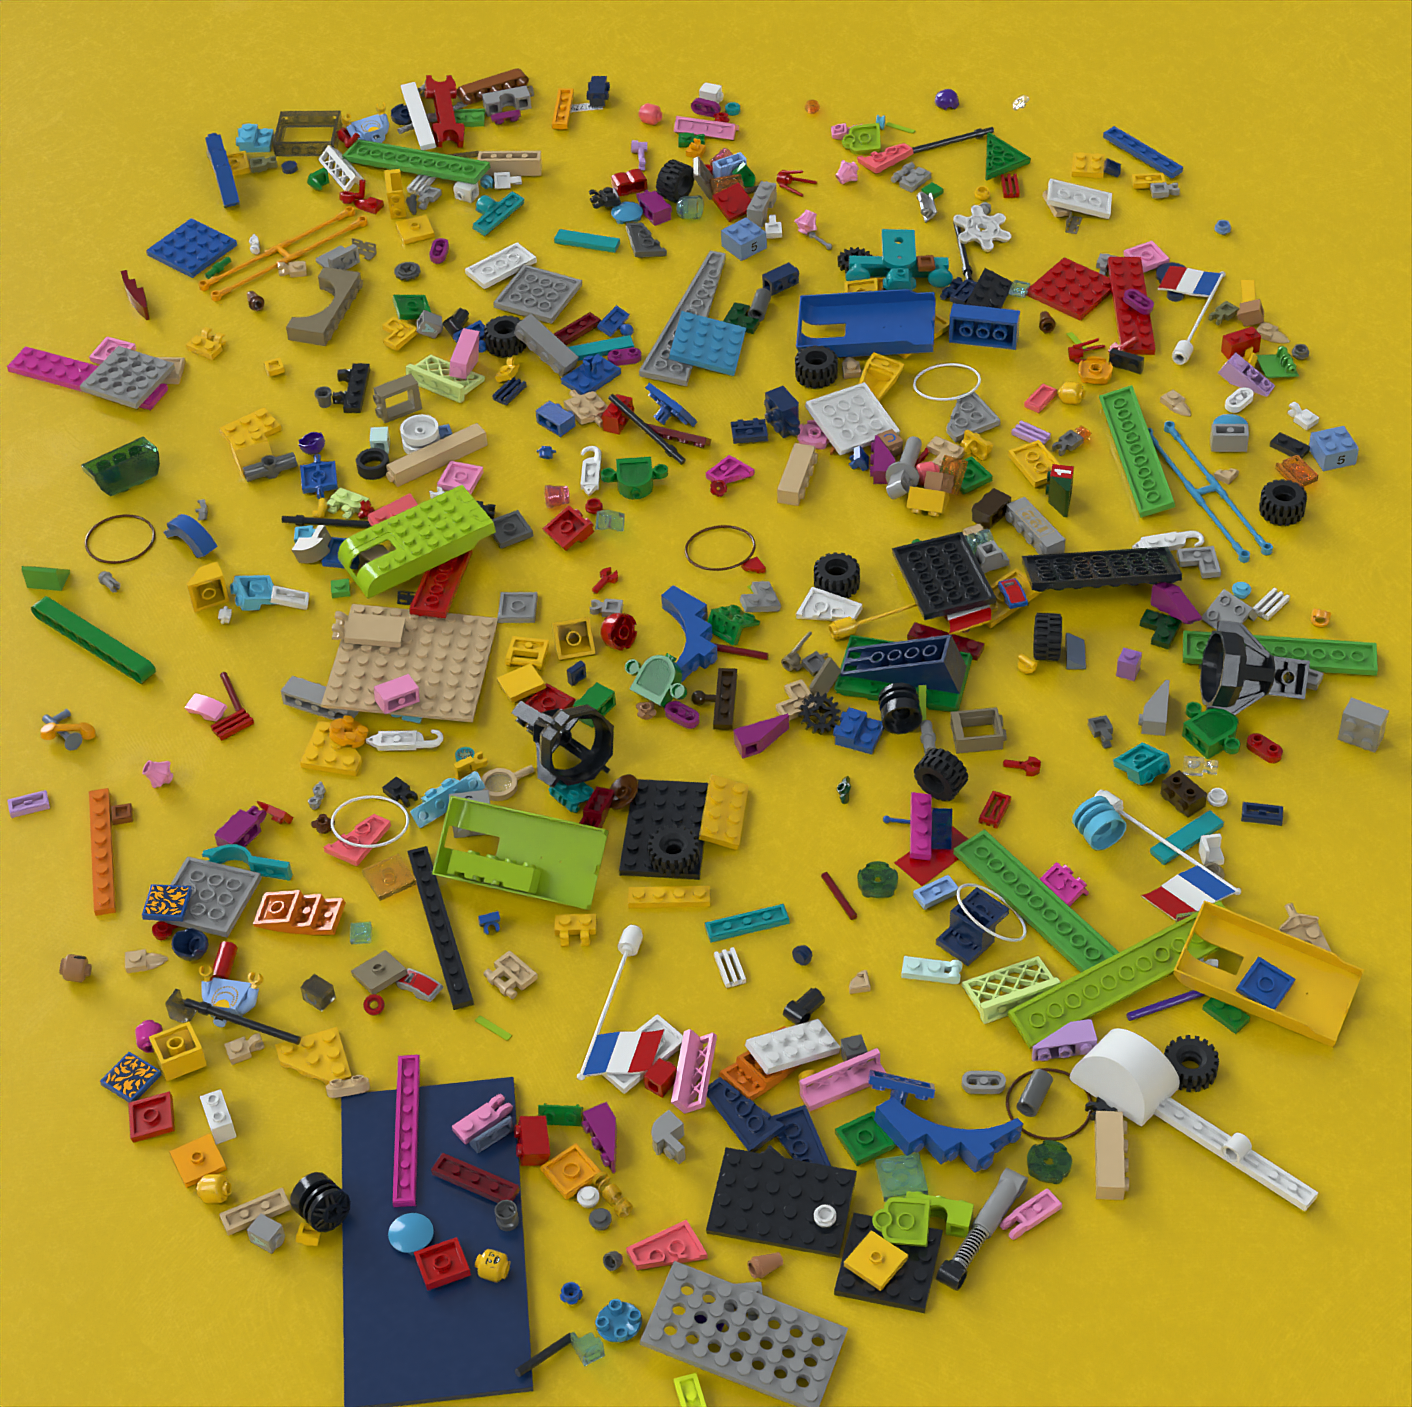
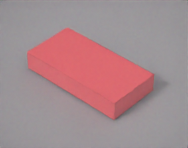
M1042 384L1024 402V407L1039 413L1057 395V389Z

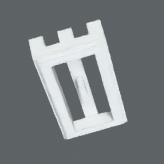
M418 175L407 187V192L420 196L419 193L427 186H430L436 177Z
M273 585L270 603L307 610L309 593Z
M1273 588L1253 609L1258 616L1268 621L1289 601L1290 596L1287 594L1284 596V592L1280 591L1278 593L1277 589ZM1280 599V601L1269 612L1264 614L1268 609H1270L1273 606V604Z
M734 947L730 948V951L724 949L722 953L714 952L725 987L730 988L745 984L746 978ZM729 957L733 959L740 980H737ZM723 958L725 959L726 965L732 978V982H729L726 971L721 961V959Z

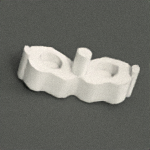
M253 234L249 240L250 251L252 254L260 253L259 239Z

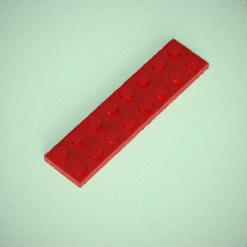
M1108 256L1107 263L1119 345L1137 336L1139 342L1124 352L1135 355H1155L1156 349L1150 313L1141 314L1123 300L1124 293L1128 289H1136L1147 296L1141 257Z

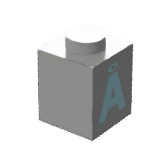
M423 310L417 320V332L435 339L438 333L440 334L443 330L442 317Z
M261 1213L247 1229L250 1242L271 1254L283 1244L285 1239L282 1225Z

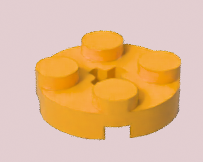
M1090 356L1087 357V360L1080 361L1078 365V375L1083 383L1105 385L1112 377L1113 366L1111 362L1110 364L1106 362L1104 357Z
M345 715L343 718H338L331 722L329 737L340 746L345 747L348 744L352 745V748H358L364 745L368 728L355 721L352 716Z

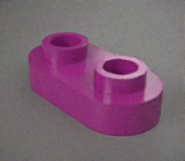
M695 98L691 103V109L696 114L713 117L715 113L721 112L720 105L715 101Z
M512 110L491 115V121L495 125L503 124L507 120L515 122L521 117V111Z
M438 238L433 241L429 252L431 262L440 264L445 261L449 250L447 239Z
M1136 289L1125 291L1123 300L1126 304L1141 314H1149L1153 311L1154 302Z
M634 347L615 349L608 353V361L616 366L636 364L641 361V351Z
M671 701L666 704L665 715L668 719L685 728H694L699 724V713L696 710L678 701Z

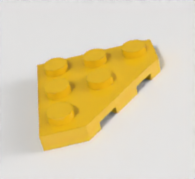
M319 720L301 759V768L357 776L362 764V758L358 751L352 748V745L346 744L344 747L333 742L329 737L331 722Z
M337 1027L303 1036L299 1045L287 1041L275 1044L282 1067L295 1069L301 1075L324 1081L326 1085L330 1084L329 1082L334 1079L347 1080L352 1077Z

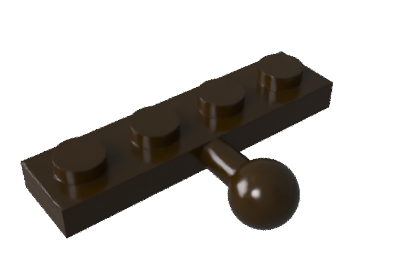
M736 668L718 669L716 695L705 694L703 691L697 690L691 696L692 702L698 706L703 705L705 702H715L713 729L733 730L738 669Z

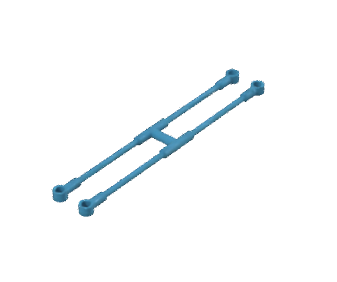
M1166 421L1164 423V431L1170 433L1180 443L1211 485L1195 489L1160 447L1159 442L1153 436V430L1148 428L1154 447H1156L1182 480L1185 488L1196 502L1204 508L1230 541L1233 549L1239 555L1238 560L1242 563L1248 562L1250 552L1244 550L1238 542H1235L1205 504L1206 502L1201 495L1216 491L1255 537V541L1261 547V553L1263 555H1270L1273 548L1272 544L1267 543L1261 535L1257 534L1229 499L1222 486L1212 474H1209L1181 439V435L1174 428L1175 423Z

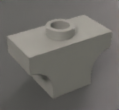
M994 540L977 545V551L974 556L983 573L1009 565V558L1002 548L997 546Z

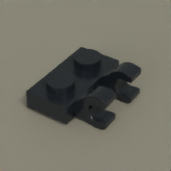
M606 187L603 190H599V192L594 189L589 190L590 195L595 194L590 198L591 203H596L592 204L595 209L602 206L607 208L621 205L615 188Z

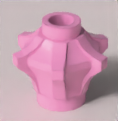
M843 160L835 176L841 184L857 181V170L859 167L855 162L848 163Z
M805 209V212L794 221L798 225V231L806 235L810 231H816L817 214Z
M147 761L142 774L146 775L150 780L153 788H156V786L161 787L162 784H169L173 778V773L170 771L171 762Z

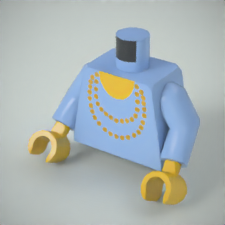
M384 102L383 108H379L378 103L376 105L377 112L380 115L376 114L351 123V115L349 113L346 114L347 119L342 115L341 122L347 125L346 128L351 137L358 133L360 140L377 143L385 141L389 122L387 114H385L386 105Z
M204 966L199 968L200 975L204 977V981H201L202 999L204 1002L210 1003L212 1007L241 1017L255 1007L259 992L257 987L264 981L261 974H258L257 980L254 981L255 973H249L248 981L250 983L213 978L210 981V977L214 974V969L209 966V973L204 974ZM211 1015L216 1026L224 1027L226 1025V1020Z

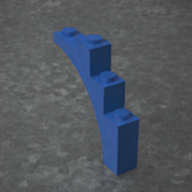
M208 134V137H205L207 156L211 161L223 206L226 208L239 205L237 189L226 150H224L221 134Z
M673 585L661 595L662 609L678 621L686 636L684 650L676 662L682 671L681 682H683L699 666L706 669L709 665L715 663L717 660V645L710 642L713 635L712 625L706 622L708 618L707 604Z
M894 1097L876 1106L874 1121L906 1156L913 1152L917 1153L925 1147L940 1164H943L946 1161L954 1160L959 1155L974 1173L981 1169L989 1168L993 1163L994 1153L1001 1151L1007 1144L1018 1141L1023 1127V1123L1016 1118L1005 1124L984 1129L951 1128L919 1117L905 1108Z

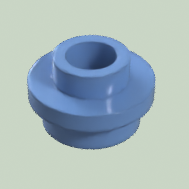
M1219 220L1214 229L1217 233L1224 235L1231 231V225L1227 220Z

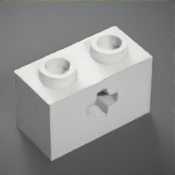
M221 1089L200 1096L215 1144L236 1138L234 1126Z

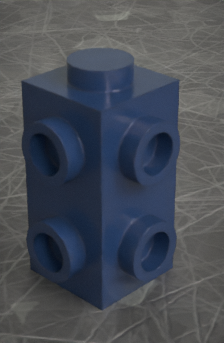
M592 76L591 82H588L586 96L590 106H605L606 100L609 99L610 82H607V76Z
M790 262L762 274L763 288L769 290L772 296L799 283V270Z

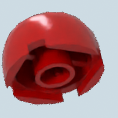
M613 613L606 617L600 632L604 643L610 648L623 651L624 648H630L637 636V631H634V625H637L635 619L625 613Z

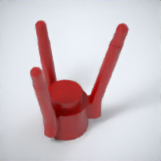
M803 170L779 171L776 179L777 183L780 184L779 187L785 188L803 197L802 193L787 185L791 184L792 181L817 184V181L796 178L790 175L803 173Z
M1099 338L1075 344L1073 347H1068L1069 360H1074V363L1083 362L1086 360L1080 359V357H1083V352L1105 348V345L1087 347V349L1082 348L1083 346L1098 342Z

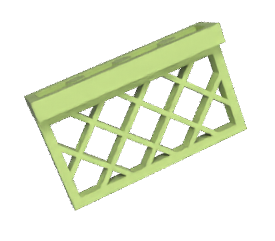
M429 355L416 365L409 364L406 366V375L412 374L418 382V386L459 403L465 400V394L485 381V376L473 371L470 372L465 381H457L463 379L449 375L443 376V374H449L450 362L433 355Z
M1037 956L962 982V987L980 1012V1019L986 1024L1008 1016L1007 1012L1010 1009L1053 988L1061 982L1057 977L1054 978L1040 957ZM1037 965L1039 969L1034 971L1028 969V967ZM1016 972L1020 973V976L1017 978L1009 976V974ZM1024 975L1033 976V981L1023 979ZM1039 978L1046 979L1044 982H1037ZM999 979L1001 982L1000 984L991 983L990 980ZM1008 981L1016 984L1012 988L1004 986L1005 982ZM975 985L982 986L980 991L971 989L970 987ZM1019 985L1029 986L1023 989H1018ZM986 988L996 990L995 994L986 993ZM1001 991L1009 993L1003 996H999ZM981 998L989 999L988 1001L980 1003Z

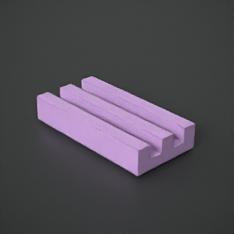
M1020 421L1019 425L1017 424L1011 432V435L1029 443L1040 440L1043 445L1051 437V433L1024 421Z
M46 790L8 799L11 818L50 809Z

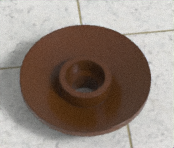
M631 774L623 775L611 785L609 789L615 790V795L610 808L614 810L622 809L633 800L638 790V780L635 776Z

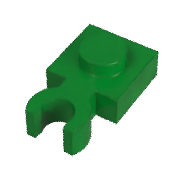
M679 133L678 147H689L691 142L694 143V138L700 139V144L705 145V134L694 136V133Z

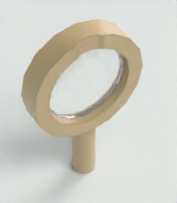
M530 765L515 773L504 768L490 770L481 778L485 784V789L483 790L489 791V797L492 801L509 799L517 791V780L533 773L534 768Z

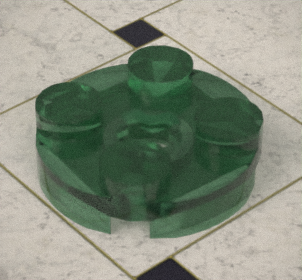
M870 862L866 864L865 868L859 870L857 884L864 897H891L898 886V873L885 862ZM878 877L881 881L876 882L874 880Z
M1045 1140L1042 1144L1037 1146L1035 1144L1027 1154L1028 1173L1039 1181L1060 1184L1071 1171V1154L1067 1152V1148L1057 1141ZM1051 1158L1054 1164H1046L1044 1160L1048 1161Z

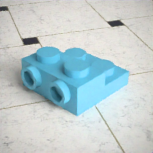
M242 124V128H238L239 137H236V146H239L240 151L270 152L274 138V129H258V124Z
M269 575L234 577L233 583L230 585V592L235 594L236 606H240L242 611L260 610L261 604H274L270 603L274 584Z

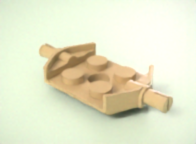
M1289 903L1286 904L1285 908L1289 918L1279 927V931L1331 951L1318 925L1319 917L1299 914L1296 912L1293 903H1290V905Z

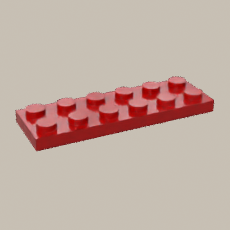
M472 550L424 573L409 608L411 615L436 618L447 617L471 558Z

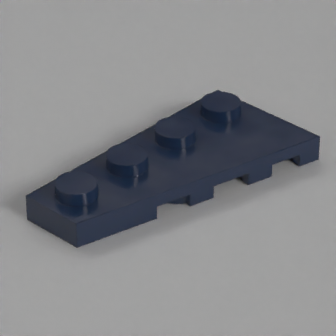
M721 1077L708 1085L707 1097L749 1152H756L786 1129L784 1124L774 1119L768 1112L762 1110Z
M806 1105L772 1116L786 1127L776 1138L792 1159L831 1166Z

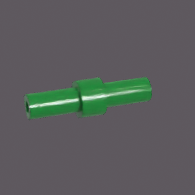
M226 257L221 262L214 264L212 269L205 273V277L210 279L216 273L219 274L231 262V259Z

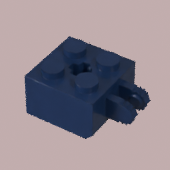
M784 386L765 392L764 405L766 407V414L764 416L766 422L770 423L774 427L775 432L779 433L783 438L790 435L798 436L800 434V429L798 428L800 425L799 402Z

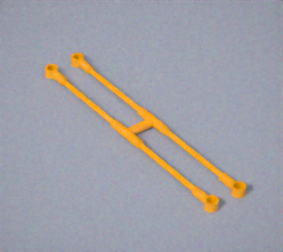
M348 206L345 208V211L337 214L334 218L290 240L287 239L243 264L219 276L199 281V288L201 291H206L209 289V286L219 282L220 279L265 256L268 257L279 252L284 257L278 260L277 263L230 287L227 286L222 290L212 291V300L215 302L220 301L221 297L230 293L231 290L278 267L279 262L287 264L349 230L352 231L357 227L366 226L368 224L367 217H358V220L348 225V227L303 250L300 249L290 254L284 249L290 246L291 243L336 220L339 221L347 216H354V207Z

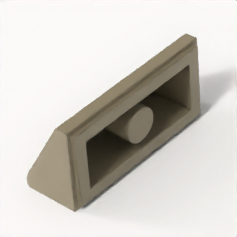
M832 658L826 659L809 686L810 692L814 697L816 692H819L820 696L828 693L841 673L840 668Z

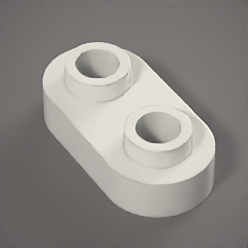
M1246 387L1239 388L1226 399L1225 409L1231 413L1240 412L1253 401V391Z

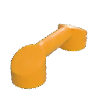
M51 722L44 725L40 730L41 738L44 740L54 739L56 731H80L82 739L85 740L95 737V728L86 722H81L80 724H55Z

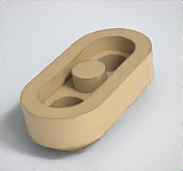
M356 1075L347 1080L334 1079L326 1086L327 1096L330 1098L360 1094L370 1089L369 1079L363 1075Z

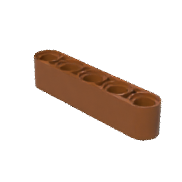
M516 68L462 85L457 89V96L465 105H470L482 101V94L526 86L529 78L521 69Z

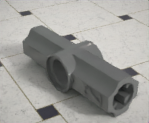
M291 452L278 457L273 455L265 456L261 459V462L243 467L242 469L246 481L249 482L262 477L275 478L279 475V472L297 467L298 464L294 453Z

